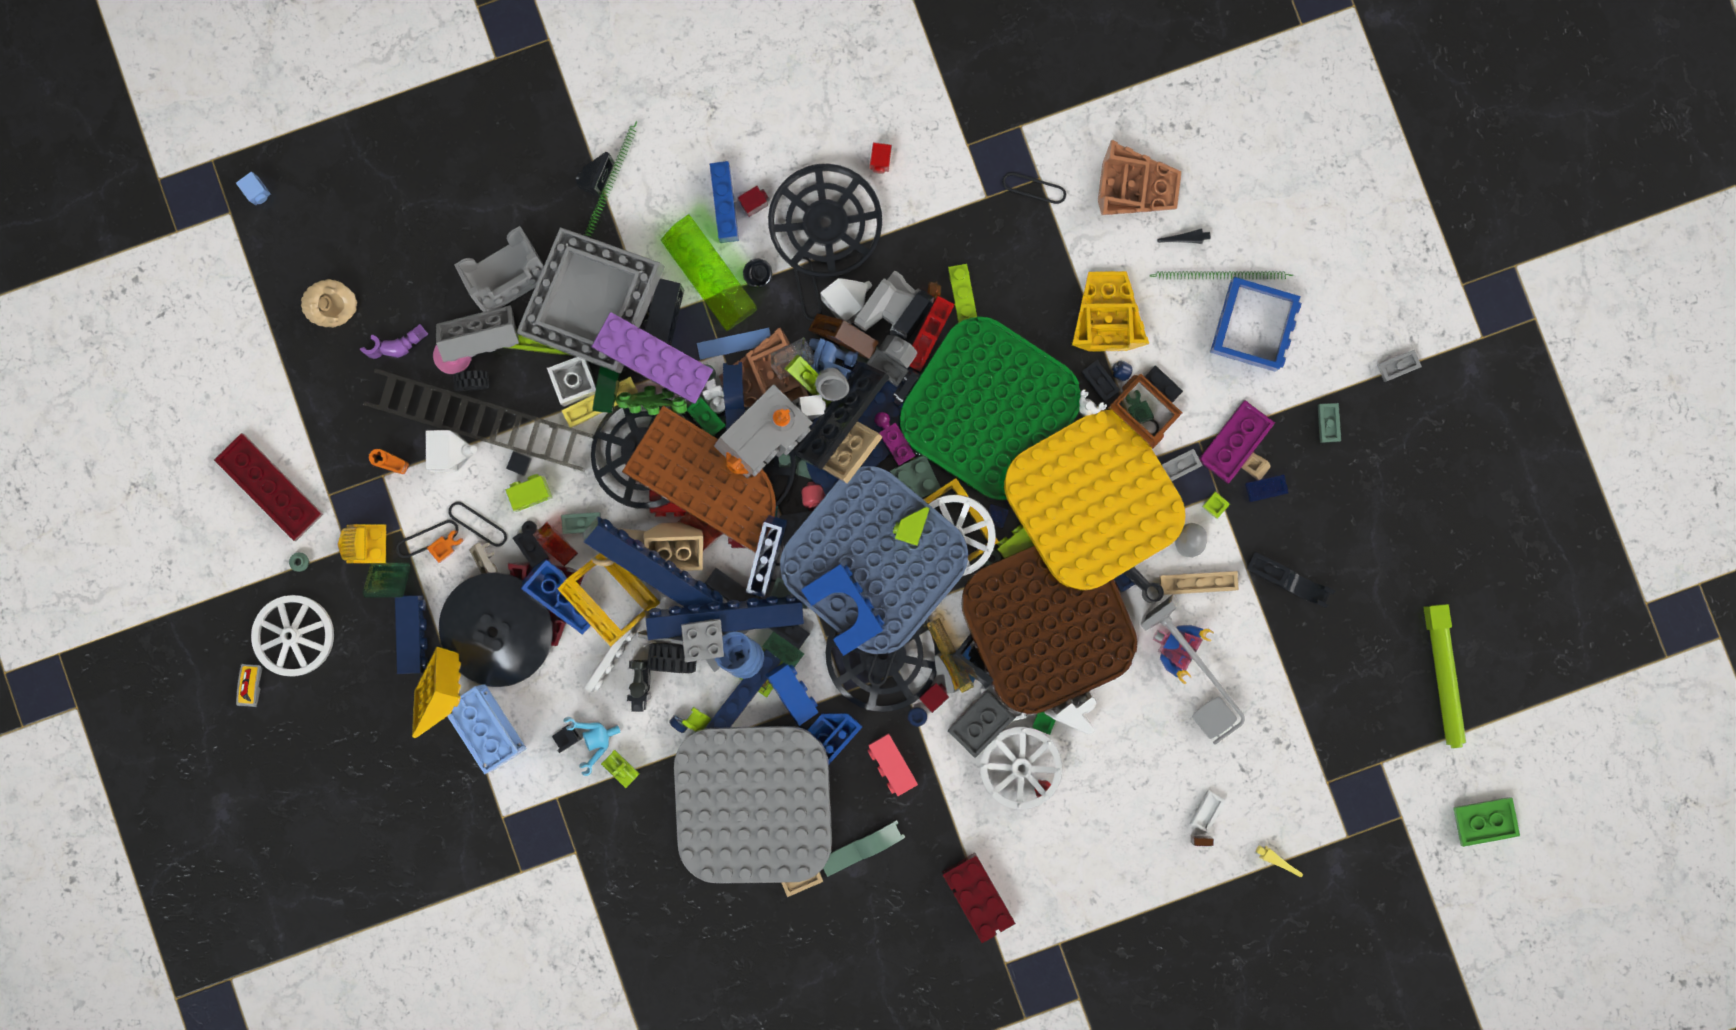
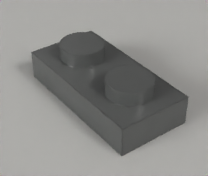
M879 349L875 351L867 362L868 365L885 372L890 377L887 381L896 387L899 386L908 373L907 369Z

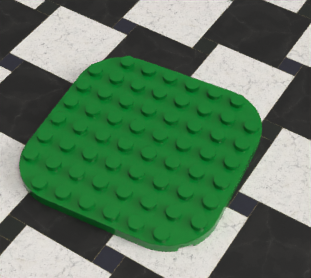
M987 317L965 319L948 332L905 399L900 412L901 431L907 443L933 463L981 494L993 499L1006 500L1004 481L1011 462L1023 451L1069 426L1075 420L1080 407L1079 382L1068 367L1000 322Z

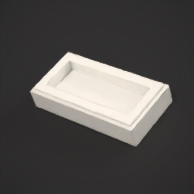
M1207 790L1189 824L1208 834L1226 800Z

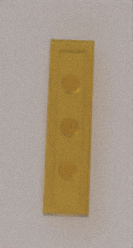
M940 618L927 623L960 691L963 693L973 688L974 685L968 673L954 661H950L956 650Z

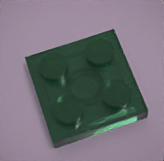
M370 563L363 590L364 597H403L410 571L409 563Z

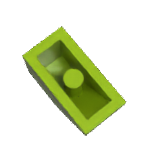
M924 507L902 518L900 523L896 522L893 533L896 534L895 539L917 546L930 508Z

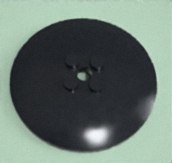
M489 572L473 576L459 584L447 597L442 607L439 618V637L442 648L459 653V662H461L459 672L478 684L504 687L522 682L542 666L550 652L553 641V622L550 611L521 589L523 580L516 576L499 572ZM490 627H495L497 629V636L490 635Z

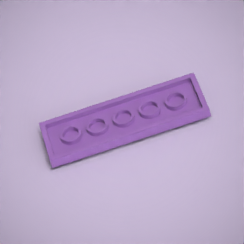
M611 312L591 346L693 404L696 403L713 371L708 366Z

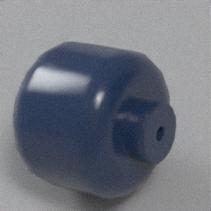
M1119 361L1112 367L1114 371L1113 377L1118 380L1126 381L1132 375V366L1125 361Z

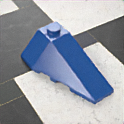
M545 559L526 576L521 589L583 635L591 625L558 590L560 585L567 579L562 570Z

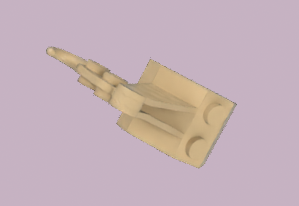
M681 522L660 523L647 531L622 529L632 539L641 541L649 550L658 552L666 561H672L678 569L682 571L703 570L702 530ZM592 558L593 563L599 566H609L614 563L609 558L607 560Z

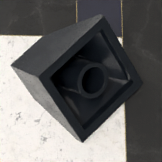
M603 153L584 166L582 172H578L576 182L579 189L601 197L603 188H605L604 185H606L614 165V160L610 153Z

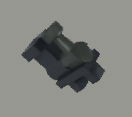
M648 660L629 661V669L634 670L633 683L629 686L630 694L627 695V701H632L631 712H643L646 710L647 701L651 699V693H648L650 689V669L647 668Z

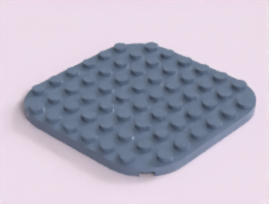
M865 466L860 467L848 483L839 479L785 545L781 554L780 569L782 579L788 590L831 627L841 633L857 621L858 606L854 599L845 593H833L811 606L801 589L839 564L847 565L853 573L850 577L854 583L858 581L863 589L861 594L865 599L869 598L874 608L872 611L875 615L879 614L885 623L882 632L857 648L871 654H884L894 652L903 647L957 584L967 566L968 549L966 541L958 528L897 477L882 468ZM924 507L930 508L917 546L895 539L896 534L893 533L896 522L900 523L902 518Z

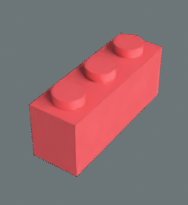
M889 733L869 744L870 749L867 751L872 760L876 759L880 766L877 769L882 777H887L889 781L887 786L892 794L896 793L897 796H900L918 785Z

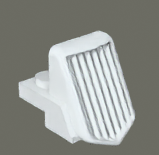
M1088 691L1045 711V714L1081 732L1092 734L1095 730L1083 713L1092 711L1097 702L1092 693Z

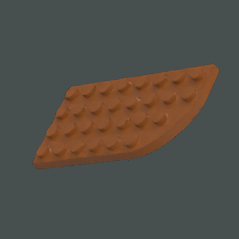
M663 406L622 473L756 553L763 523L769 515L775 517L776 511L775 494L768 476L763 469L755 477L751 475L748 479L743 474H734L726 466V457L714 447L718 441L717 438Z

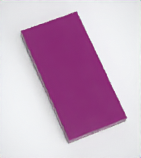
M1243 400L1200 456V462L1226 483H1230L1275 422L1246 400Z

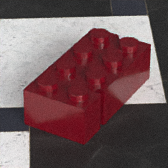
M975 852L942 871L943 877L953 891L981 943L996 936V930L999 929L1001 933L1016 924Z

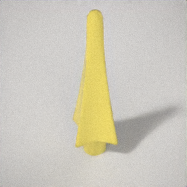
M1260 845L1257 847L1256 853L1260 854L1259 858L1284 868L1299 877L1303 876L1300 871L1289 865L1267 846L1265 848Z

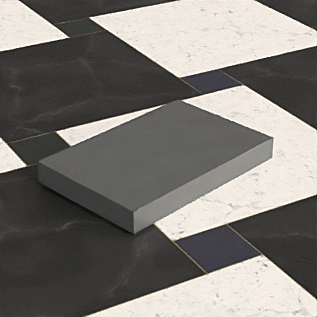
M987 690L948 732L976 758L1016 717Z

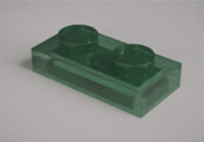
M774 631L762 646L789 666L792 664L794 668L804 655L802 651Z

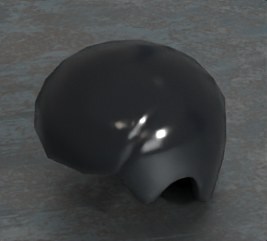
M759 258L750 260L743 269V278L751 287L765 286L770 282L773 275L770 264L766 260Z

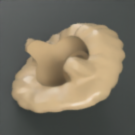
M326 279L314 283L307 288V291L304 292L301 298L302 312L307 319L318 326L331 328L346 323L357 310L355 294L343 283L336 280Z

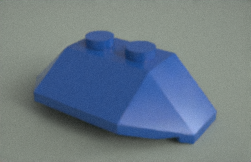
M848 713L821 714L807 731L811 732L822 743L827 753L828 763L830 764L863 726Z

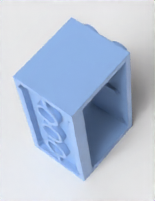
M485 684L475 686L461 695L458 706L454 707L452 714L447 716L484 774L496 770L527 749Z

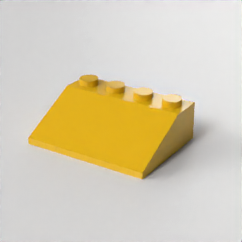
M436 647L414 691L412 737L417 738L451 714L453 708L458 706L461 698L458 695L461 684H459L461 673H459L461 666L459 653Z

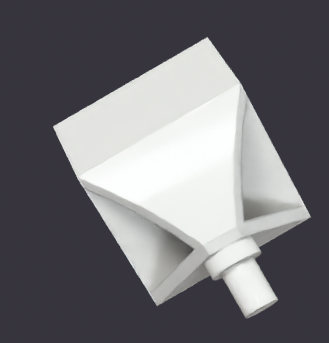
M838 278L820 293L821 300L836 318L852 324L864 307L866 293L872 287L870 281L863 283Z
M450 430L426 431V470L433 472H459L472 454L477 452L476 446L469 445L455 432Z

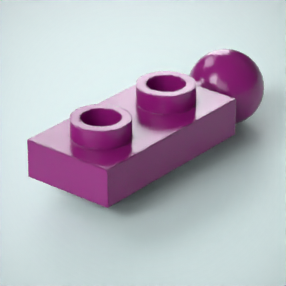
M877 413L874 418L875 424L883 428L879 434L882 436L883 442L897 465L899 466L913 458L915 454L897 424L889 425L890 418L887 413Z

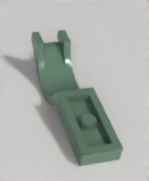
M895 820L880 830L831 852L827 863L823 867L827 877L862 859L871 857L904 839L905 835H901L896 826L898 821Z

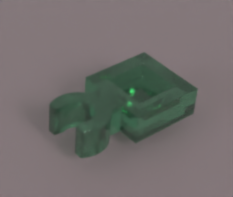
M1138 390L1134 392L1135 399L1130 398L1129 394L1125 397L1126 402L1132 405L1128 408V411L1136 421L1143 424L1154 419L1147 401H1140L1141 394Z

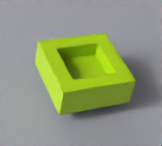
M1214 492L1202 507L1214 518L1218 519L1230 504L1217 492Z

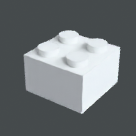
M576 357L547 368L562 406L571 405L595 394L597 384L588 361Z

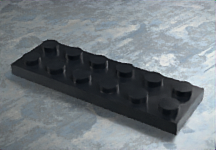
M860 362L847 380L849 383L848 394L844 398L832 401L824 414L820 416L794 454L803 461L822 470L890 377L885 372Z

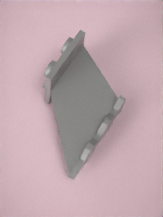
M720 619L681 624L682 637L654 639L656 642L663 641L682 644L685 662L724 657ZM647 630L638 632V637L648 639Z

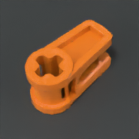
M374 449L369 454V461L374 466L399 474H405L408 469L409 463L387 451ZM378 455L383 457L382 461L377 459Z

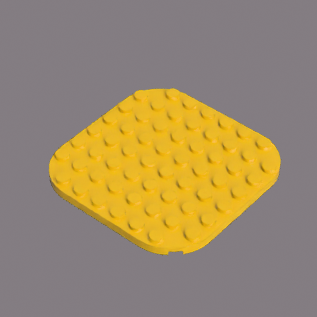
M1101 410L1097 414L1084 416L1020 453L1007 469L1004 489L1010 506L1051 574L1067 587L1079 590H1092L1106 584L1171 545L1179 537L1185 524V507L1182 498L1152 448L1112 410Z

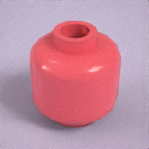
M814 482L807 483V486L801 491L803 506L808 508L809 511H814L826 496L822 486Z

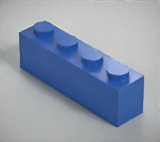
M729 162L709 163L720 243L739 241Z

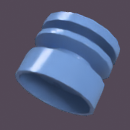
M729 632L722 636L724 657L715 658L718 666L737 678L746 679L757 674L764 662V651L761 646L741 632Z

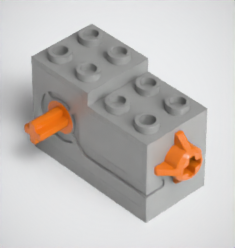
M773 384L718 439L714 447L726 457V466L731 472L743 474L748 479L751 475L755 477L766 465L764 461L768 464L776 455L780 457L784 453L787 456L798 444L796 440L801 442L811 431L809 426L813 422Z

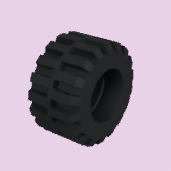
M668 643L649 644L648 669L671 673L696 672L697 661L685 662L683 645Z

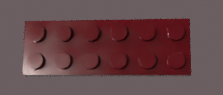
M241 433L214 459L293 541H297L324 515L245 434Z

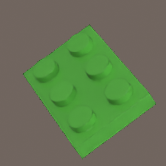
M1512 797L1453 807L1460 845L1463 847L1520 836Z

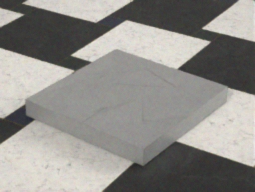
M560 227L516 333L527 339L621 374L624 367L623 364L591 346L610 312L640 328L665 266L652 259Z

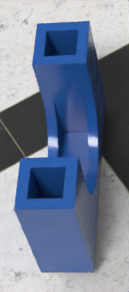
M841 563L803 587L801 591L811 606L833 593H845L856 602L858 606L857 621L833 638L844 656L882 632L885 623L879 614L875 615L872 611L874 606L869 598L865 599L861 594L863 589L858 581L854 583L850 577L853 575L847 565L843 566Z

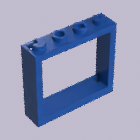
M1234 277L1230 280L1210 353L1274 372L1283 368L1286 357L1283 356L1285 349L1288 350L1291 343L1289 336L1296 326L1294 318L1301 308L1302 303L1299 302L1301 296ZM1239 287L1291 302L1275 361L1223 347Z

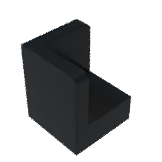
M565 726L552 736L559 747L557 750L559 753L582 740L575 729L567 730V726Z

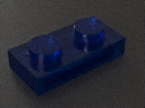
M1284 475L1245 484L1250 502L1289 493Z

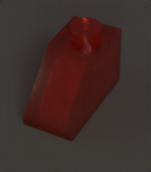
M548 522L533 534L538 543L563 566L567 565L578 554L568 541Z

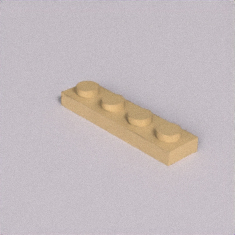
M1237 571L1159 576L1164 595L1239 590Z

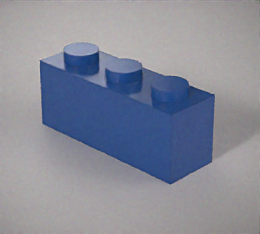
M784 662L765 676L795 723L800 726L819 713L816 709L818 705L812 696L809 698L806 694L808 689L802 680L799 682L796 678L798 673L792 664L789 666Z

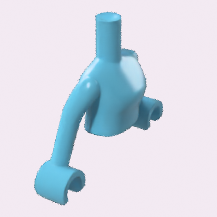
M566 717L563 720L565 723L572 721V724L566 727L567 730L575 728L590 729L582 733L589 751L600 748L588 763L582 762L579 765L580 768L588 767L586 771L581 773L584 776H588L592 772L591 767L607 750L609 737L620 733V728L617 725L606 730L598 722L580 723L575 722L571 717Z

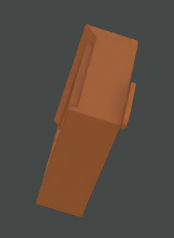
M1142 374L1138 376L1133 375L1122 387L1123 392L1107 410H1112L1153 449L1164 438L1163 433L1183 412ZM1138 383L1145 387L1174 415L1155 436L1151 435L1119 405Z

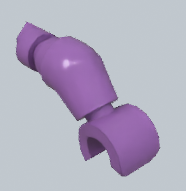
M419 324L407 333L408 336H403L400 339L384 340L382 342L376 336L371 335V339L375 342V347L371 350L362 347L360 350L371 359H377L382 354L399 358L408 354L412 344L416 345L428 333Z

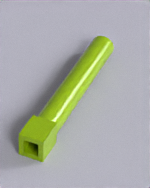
M1449 604L1424 607L1427 630H1430L1446 745H1451V748H1462L1463 744L1466 743L1450 634L1452 623Z

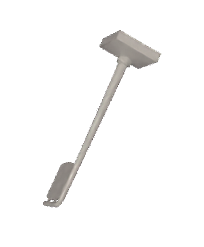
M1171 595L1142 618L1141 626L1145 631L1159 623L1162 626H1166L1240 715L1241 721L1233 726L1237 721V717L1221 697L1212 699L1193 714L1192 718L1209 739L1218 737L1213 741V744H1217L1244 724L1245 716L1172 623L1170 614L1177 608L1178 600L1174 595ZM1229 727H1232L1229 731H1227L1226 733H1224L1222 736H1219L1221 733H1223L1224 731H1226Z

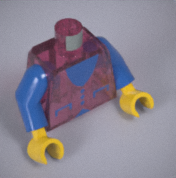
M1179 625L1176 627L1195 652L1198 650L1203 639L1208 642L1212 641L1206 638L1207 633L1211 632L1214 634L1210 629L1203 630L1193 625ZM1157 630L1153 640L1161 644L1158 653L1161 654L1160 660L1169 673L1178 677L1183 684H1187L1183 677L1188 675L1191 678V675L1186 670L1192 661V657L1170 631L1165 634Z

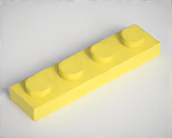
M631 377L619 382L617 396L622 392H629L630 394L639 393ZM595 394L562 410L570 428L604 413L596 412L592 409Z

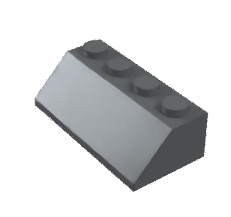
M511 305L436 324V344L443 362H452L467 356L473 357L479 353L493 352L498 348L512 347L518 344L517 327Z

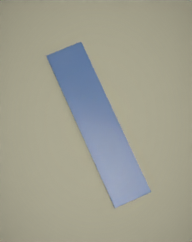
M765 328L697 343L700 360L756 348L763 340L771 336L770 330Z

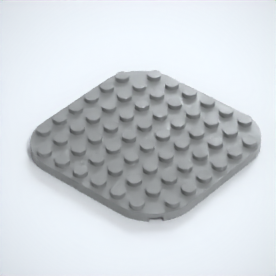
M795 726L706 728L693 733L684 740L675 756L674 778L678 851L684 866L690 873L710 883H779L805 881L814 877L823 869L832 849L829 763L824 746L811 732Z

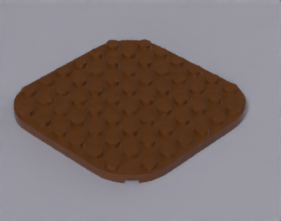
M1031 546L978 570L971 576L964 587L961 599L964 619L986 671L994 680L992 685L997 696L1006 706L1015 711L1026 714H1037L1047 711L1069 699L1071 700L1123 675L1132 665L1135 652H1137V636L1114 579L1092 590H1079L1067 587L1051 574L1036 547Z

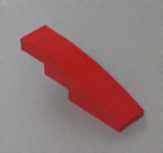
M937 296L912 345L918 354L909 367L921 372L955 304Z

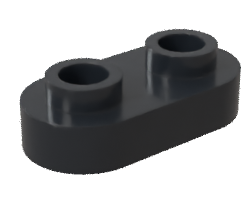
M913 370L912 373L908 372L903 379L904 386L902 389L897 388L892 396L895 399L893 403L899 407L901 406L920 376L919 373Z

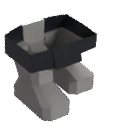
M894 271L888 280L883 279L855 318L854 324L866 331L880 319L884 318L892 324L890 335H895L907 342L931 309L934 297L923 289L914 290L906 283L901 274Z

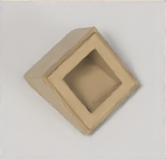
M1253 452L1241 468L1260 481L1271 466L1267 460Z

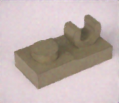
M479 542L469 549L481 574L498 572L496 565L489 559L495 553H487L485 551V548L489 547L490 543L481 545Z

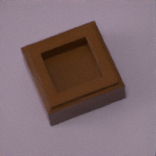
M1191 836V843L1194 846H1214V839L1210 836Z

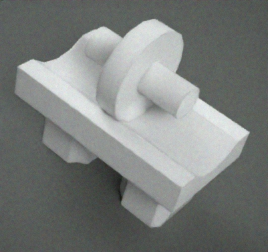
M715 379L707 381L705 384L706 391L702 393L708 406L714 413L724 412V392L721 385L717 386Z

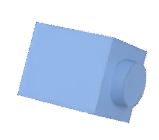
M252 172L236 182L246 198L254 205L264 203L267 197L271 195L259 177Z

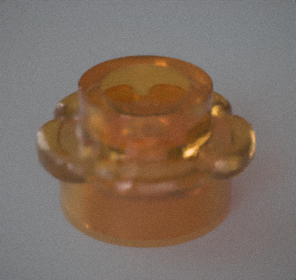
M937 281L935 283L929 282L928 293L934 297V300L941 294V285H937Z

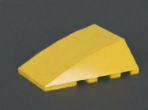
M1127 271L1088 272L1072 343L1073 346L1086 351H1129L1149 344Z

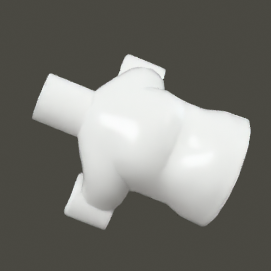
M1085 389L1080 392L1078 414L1081 417L1097 414L1101 410L1106 409L1107 406L1103 402L1096 407L1093 401L1087 399L1088 392H1085Z

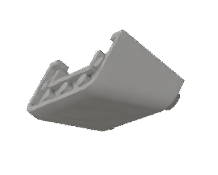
M520 226L508 233L507 241L509 245L479 263H476L472 258H465L454 264L469 295L483 312L505 306L535 288L544 264Z

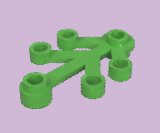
M646 386L644 392L636 394L622 392L615 399L618 407L629 408L631 413L641 412V405L648 411L649 415L659 414V406L671 407L672 411L676 414L687 411V402L684 401V398L677 397L673 401L661 400L672 398L674 393L663 388L662 393L656 394L655 386Z

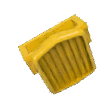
M347 525V528L342 529L337 544L341 558L346 560V563H386V525Z

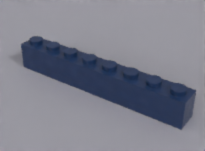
M597 516L583 533V542L683 607H688L691 604H699L701 606L708 605L711 602L723 603L722 595L718 591H712L704 582L697 581L687 571L678 569L672 561H666L655 550H649L641 541L632 539L626 531L617 529L609 520Z
M793 594L780 598L770 596L760 600L750 598L747 601L740 602L738 600H731L720 604L718 602H711L708 605L701 606L699 604H691L688 607L672 606L669 609L652 608L649 611H645L648 640L682 637L681 624L714 619L721 620L722 633L804 624L802 602Z

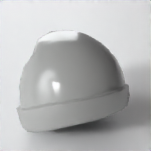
M826 368L818 374L815 386L818 393L824 399L831 401L840 400L848 394L849 383L838 369Z
M1185 524L1181 534L1175 540L1178 552L1182 556L1192 558L1200 555L1206 547L1207 534L1205 529L1199 524Z

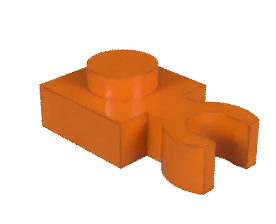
M451 531L448 539L441 536L427 547L438 563H441L455 552L452 546L460 545L464 541L463 538L454 541L453 536L458 533L457 531Z

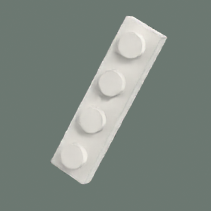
M635 626L612 645L585 686L586 690L594 692L601 688L604 683L602 678L614 668L615 665L612 663L616 657L620 658L625 651L623 646L626 641L630 642L636 633L634 632Z

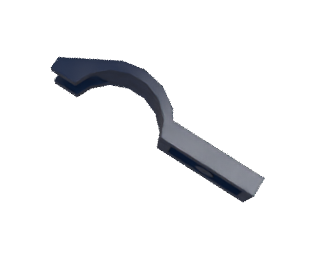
M738 362V365L723 363L726 431L745 413L742 362Z

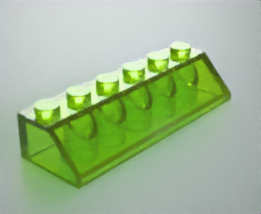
M690 214L675 223L661 238L663 245L726 331H729L757 311L754 302Z

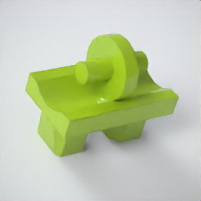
M616 750L601 763L625 788L640 774Z

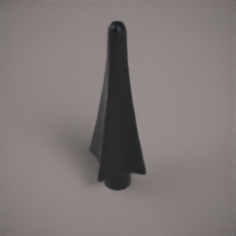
M1202 229L1180 235L1159 238L1157 242L1203 244L1204 240L1211 239L1210 232H1203Z

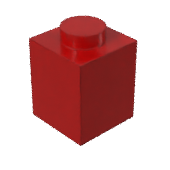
M873 142L870 170L879 174L889 172L892 145Z

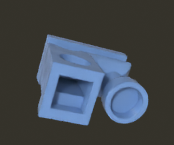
M811 338L808 348L815 350L813 358L805 355L803 359L818 374L826 368H836L848 380L853 371L836 365V358L844 360L845 365L853 367L857 361L858 353L854 351L846 353L834 343L821 338L820 340Z

